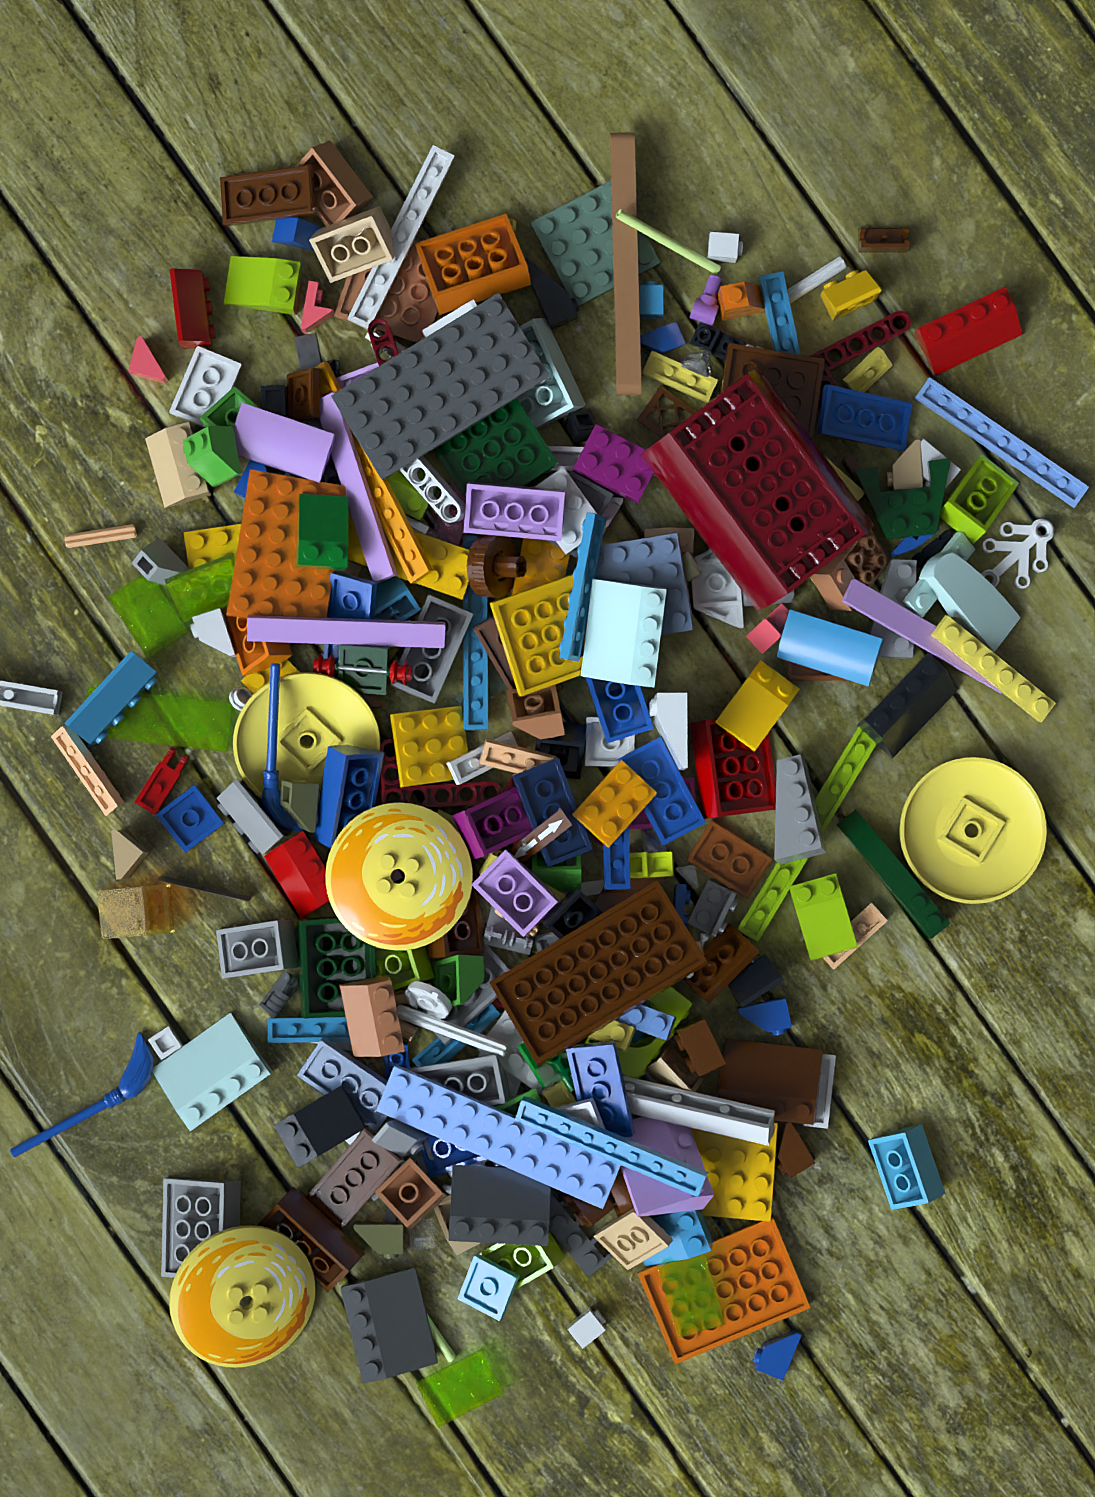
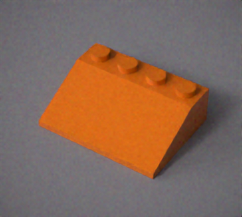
M507 214L415 243L439 315L456 310L473 299L477 303L489 299L497 293L501 295L531 285L527 263Z

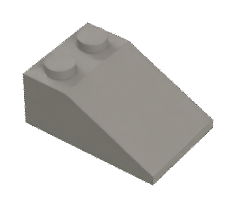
M277 920L216 930L222 979L299 968L293 920Z

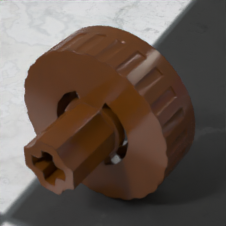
M482 534L474 540L468 554L467 575L470 586L481 597H505L513 588L515 578L525 576L527 561L524 556H517L514 543L509 537Z

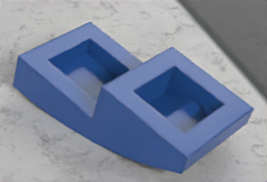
M933 535L919 536L916 540L913 537L904 538L890 555L897 557L906 554L922 545Z

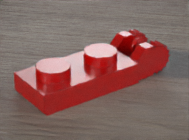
M174 746L169 749L162 762L158 763L134 802L153 815L158 813L190 758L186 754L182 756L175 770L167 766L176 755L177 748Z

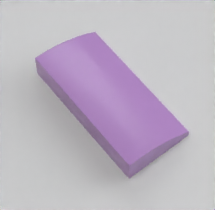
M245 403L241 404L233 428L238 456L318 483L321 482L336 440V436L333 433Z
M468 482L464 533L561 541L566 490Z

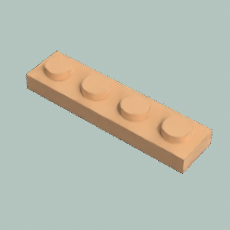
M66 724L57 730L51 738L105 816L114 812L124 801L107 778L105 772L95 761L78 734Z

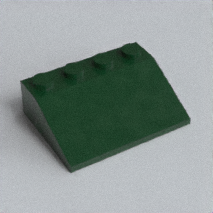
M338 917L297 918L301 1016L304 1019L345 1016L340 985L376 977L375 946L353 935Z

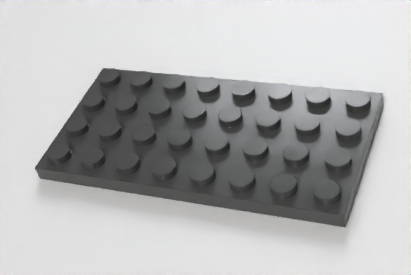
M497 293L331 395L383 481L548 380L550 376L501 295Z

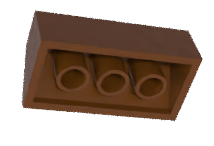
M471 859L474 882L478 878L476 859ZM473 886L467 907L458 922L441 938L427 945L428 958L484 953L479 892Z
M294 1187L282 1197L257 1225L276 1230L293 1240L307 1257L314 1279L327 1292L365 1254L338 1226L334 1225L323 1215L321 1210L316 1208Z

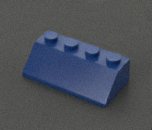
M352 745L328 746L317 809L318 823L313 833V839L332 848L337 836L350 821L364 811L375 807L384 752Z

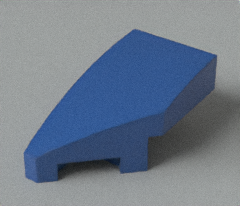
M677 322L640 336V345L649 349L650 353L654 351L663 354L686 344Z

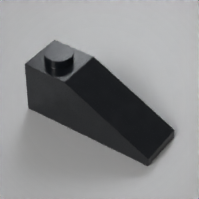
M525 258L531 286L551 330L577 320L576 312L580 311L576 299H570L566 290L532 261Z

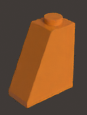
M744 281L720 286L717 300L722 321L765 312L759 285Z

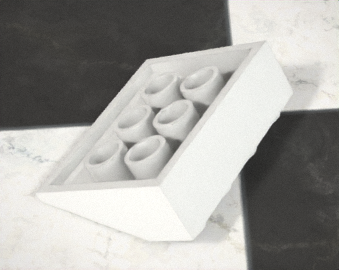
M657 693L649 702V716L653 717V723L677 769L683 771L688 768L687 693Z

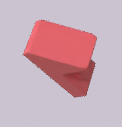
M308 282L301 323L303 333L310 332L335 314L333 309L317 307V304H321L323 299V290H320L318 282Z
M782 603L746 636L761 654L782 636L789 610Z

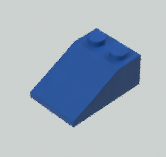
M585 677L607 744L654 729L640 686Z
M424 1132L428 1136L426 1140L434 1160H429L425 1146L421 1149L420 1152L430 1178L452 1171L453 1165L468 1166L486 1160L482 1156Z

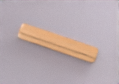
M130 524L66 534L64 539L66 547L72 548L135 538L137 532L135 525Z

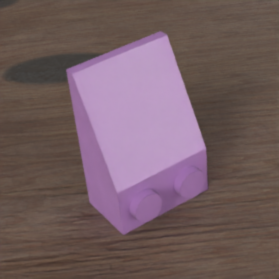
M507 850L471 884L523 937L529 935L562 901L544 882Z

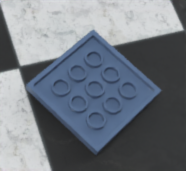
M679 533L601 545L595 579L666 587L661 635L694 630Z

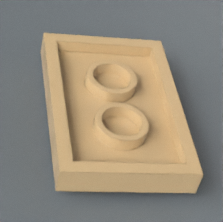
M634 1208L600 1228L593 1236L627 1270L667 1248L673 1240L650 1216L637 1217Z

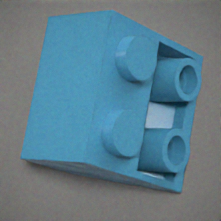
M393 576L377 583L374 620L410 621L421 613V608L401 578Z

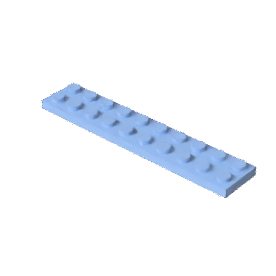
M399 1065L393 1067L376 1110L601 1209L604 1208L621 1166L518 1122L515 1119L516 1116Z

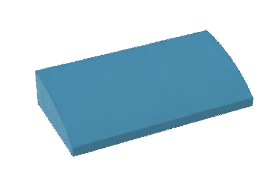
M789 610L777 657L870 686L885 640Z

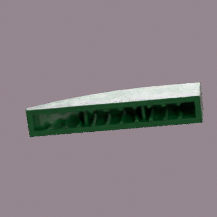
M856 810L837 824V827L928 939L934 938L950 925L949 921Z

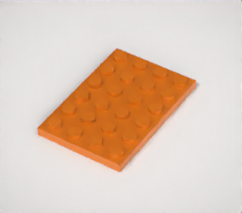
M250 469L226 615L248 619V615L326 618L331 591L330 574L334 570L296 568L299 494L346 496L345 486L325 482L318 483L313 480Z
M773 1216L771 1222L759 1221L713 1240L710 1252L689 1259L655 1264L637 1272L675 1364L811 1308Z

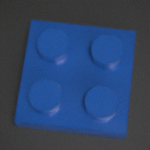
M193 785L156 814L185 853L225 824L196 785Z

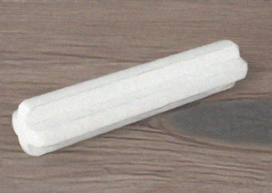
M838 257L787 289L790 303L844 270L846 263L843 258Z

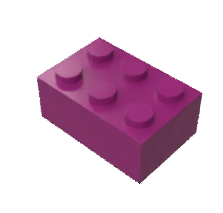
M597 424L573 467L574 472L636 504L641 500L654 474L650 466L640 455L645 449Z

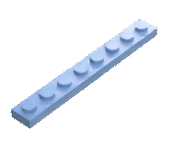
M928 378L916 395V400L1073 508L1076 507L1089 486L932 378Z

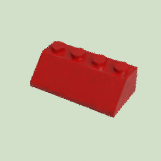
M1006 287L917 328L914 333L935 376L1023 335L1016 307Z

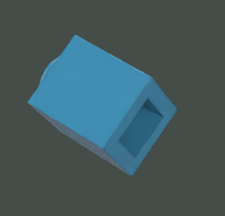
M647 281L643 282V285H639L640 319L663 318V285H658V282Z

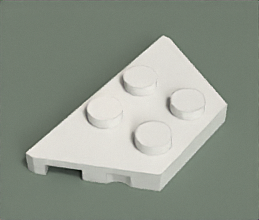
M711 549L696 556L694 559L697 561L702 572L691 580L693 609L737 628H744L741 589Z

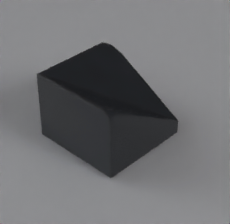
M591 410L569 413L565 421V427L573 443L587 441L597 424Z

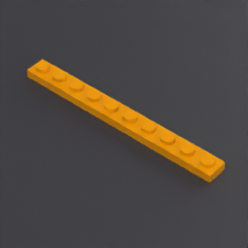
M322 362L315 367L320 368V398L341 390L328 362ZM350 429L382 528L409 582L417 583L434 570L387 478L383 481L381 480Z

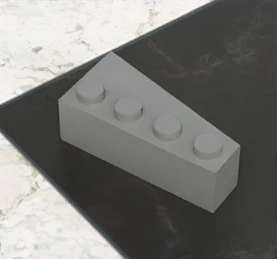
M892 559L888 563L880 594L909 610L903 603V600L916 584L917 560ZM872 620L868 634L885 640L879 658H913L914 643Z
M801 754L777 760L774 860L781 865L827 853L806 760Z

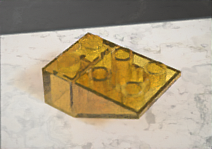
M170 884L97 891L101 939L174 933Z

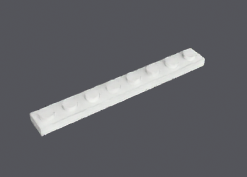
M434 145L432 146L391 229L394 259L372 267L348 316L349 321L368 329L369 323L376 319L455 159V155Z

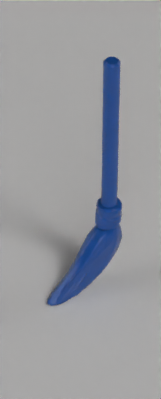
M272 663L270 665L266 770L263 771L264 790L261 801L263 810L280 828L284 830L305 831L298 827L280 805L279 771L276 770L280 664Z
M141 1032L137 1034L131 1059L120 1079L119 1087L105 1094L104 1099L11 1148V1155L17 1157L107 1107L113 1108L126 1099L138 1096L147 1086L154 1064L153 1055Z

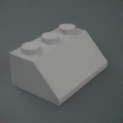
M236 779L217 797L220 802L217 805L225 816L230 814L236 821L233 823V826L241 835L245 833L251 841L248 844L256 854L259 852L262 855L267 854L287 837L284 831L266 814L262 804L242 780Z

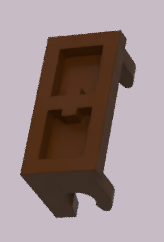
M909 227L858 228V253H906L910 247V240H908Z

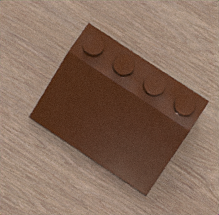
M726 1038L723 1054L726 1064L721 1068L717 1098L774 1110V1120L814 1125L816 1123L823 1050Z

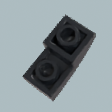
M699 322L690 341L692 346L724 361L726 360L729 343L746 346L745 341L727 335L720 329Z

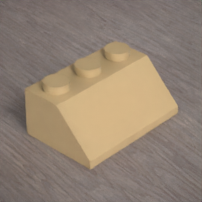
M380 206L318 229L309 239L330 283L394 259L391 229Z
M189 422L165 428L145 438L165 508L211 496L208 482L187 464L186 455L183 451V440L194 434L193 427Z

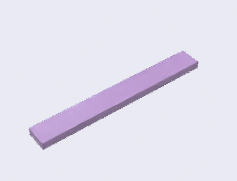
M332 392L320 398L319 418L323 430L336 436L331 455L341 485L346 487L348 507L372 580L380 583L398 574L349 425L331 397L336 392Z
M851 580L842 599L843 603L998 693H1002L931 635L936 628L935 625L858 580Z
M248 615L247 641L444 648L445 622Z

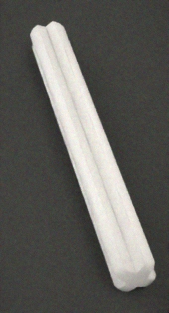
M403 1005L397 1006L398 1018L502 1057L508 1051V1045L504 1042Z

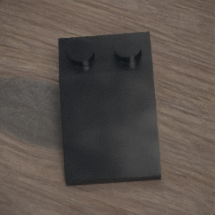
M343 1085L283 1118L274 1127L299 1168L364 1130L366 1125Z

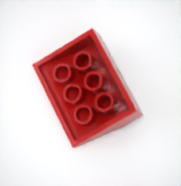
M717 719L690 723L703 818L708 819L776 810V781L769 732L757 749L753 751L716 724L715 721Z

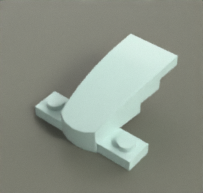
M956 532L943 550L926 562L918 582L904 598L903 603L912 613L923 618L938 599L949 617H956L965 630L971 635H975L981 643L992 652H995L1019 621L1020 616L997 589L966 562L975 551V548L963 532Z

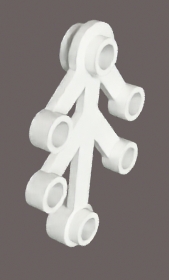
M1038 519L1032 525H1013L1011 522L1003 523L999 529L1003 537H1010L1013 534L1030 536L1023 542L986 539L982 543V550L985 553L990 554L994 551H1010L1011 553L994 569L985 570L981 575L983 577L991 576V584L996 587L1000 580L999 576L1019 559L1018 576L1014 582L1019 589L1028 587L1030 584L1028 576L1029 549L1035 543L1036 560L1032 563L1033 570L1041 573L1048 568L1046 542L1054 535V527L1049 520ZM1005 525L1011 527L1010 534H1006L1003 531ZM1043 527L1046 531L1045 535H1039L1037 529ZM986 542L993 543V550L986 548ZM1037 561L1044 563L1043 569L1040 570L1036 567ZM1020 577L1026 579L1025 586L1019 584L1018 580Z

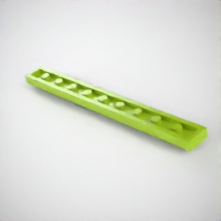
M859 726L815 797L822 833H824L876 746V743ZM808 858L781 865L776 862L737 927L738 931L757 942L759 941L788 893L789 887L794 883Z

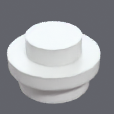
M245 687L235 688L230 692L229 699L233 707L241 711L247 700L252 696V693Z

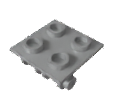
M491 906L483 943L530 955L534 936L527 935L523 937L504 917L497 915L494 912L495 908Z

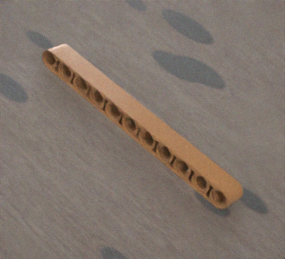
M610 133L617 396L641 395L637 230L616 218V214L620 209L637 218L635 133Z

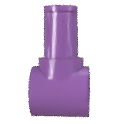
M709 275L703 294L699 298L696 297L690 315L691 319L713 325L719 308L717 295L722 278Z

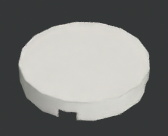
M414 981L409 984L405 992L407 1001L412 1007L417 1009L419 1006L423 1009L422 1013L443 1019L452 1009V1004L447 996L429 984Z

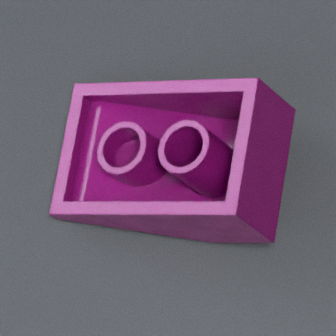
M516 787L452 816L472 860L522 839L533 831Z

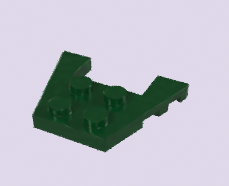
M950 458L927 462L929 487L881 492L878 467L855 470V475L859 479L863 492L869 500L886 540L936 534L951 463Z

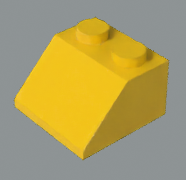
M855 270L845 276L846 280L839 283L837 280H834L823 286L825 290L821 292L820 296L832 321L876 301L881 293V289L866 270L860 273L858 270Z

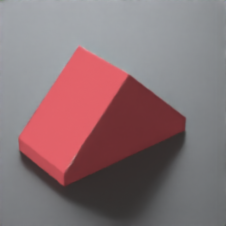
M137 337L128 369L130 374L161 383L168 382L167 377L143 337Z

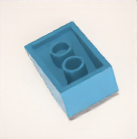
M701 1210L650 1215L673 1240L667 1248L644 1260L645 1266L689 1259L712 1250L714 1241Z

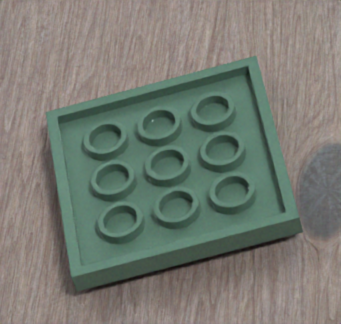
M611 181L530 222L564 289L568 292L570 299H576L579 307L614 289ZM637 230L638 276L659 266L660 261L647 236Z

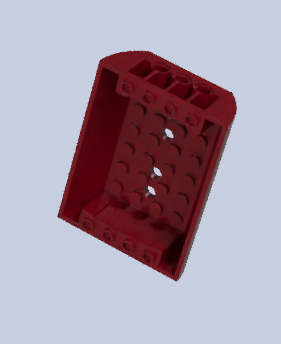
M758 365L640 454L757 611L768 607L789 594L862 538L874 526V522ZM734 437H738L743 441L744 446L741 451H735L731 447V441ZM749 457H753L758 461V469L756 471L747 469L746 460ZM779 497L785 498L788 502V507L785 511H779L776 508L775 503ZM794 517L800 518L803 522V527L800 531H794L790 526V522Z

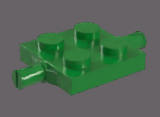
M525 1043L517 1047L543 1089L554 1082L562 1081L569 1093L575 1090L573 1079L570 1076L571 1070L566 1050L538 1066Z

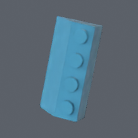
M131 650L64 724L89 744L102 743L109 734L106 731L112 725L117 726L124 719L125 715L123 713L129 706L131 708L135 707L142 698L139 695L145 689L150 690L157 683L158 679L156 677L159 672L139 654Z

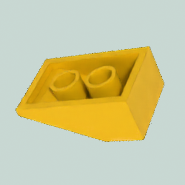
M760 660L715 723L755 751L800 689Z

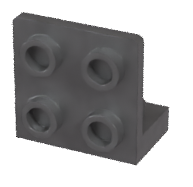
M707 880L688 919V924L716 937L717 933L722 934L728 922L724 920L728 911L733 912L739 899L735 898L737 893Z

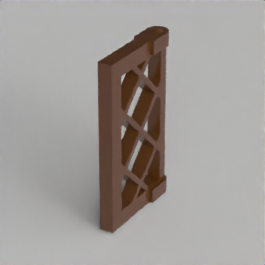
M661 385L657 388L656 393L637 418V421L662 438L667 434L663 430L664 427L678 426L683 422H679L677 408L681 407L690 415L694 414L696 410ZM664 395L674 403V406L660 408L659 400ZM675 408L677 422L663 425L660 411ZM658 411L660 425L656 426L647 419L651 412Z

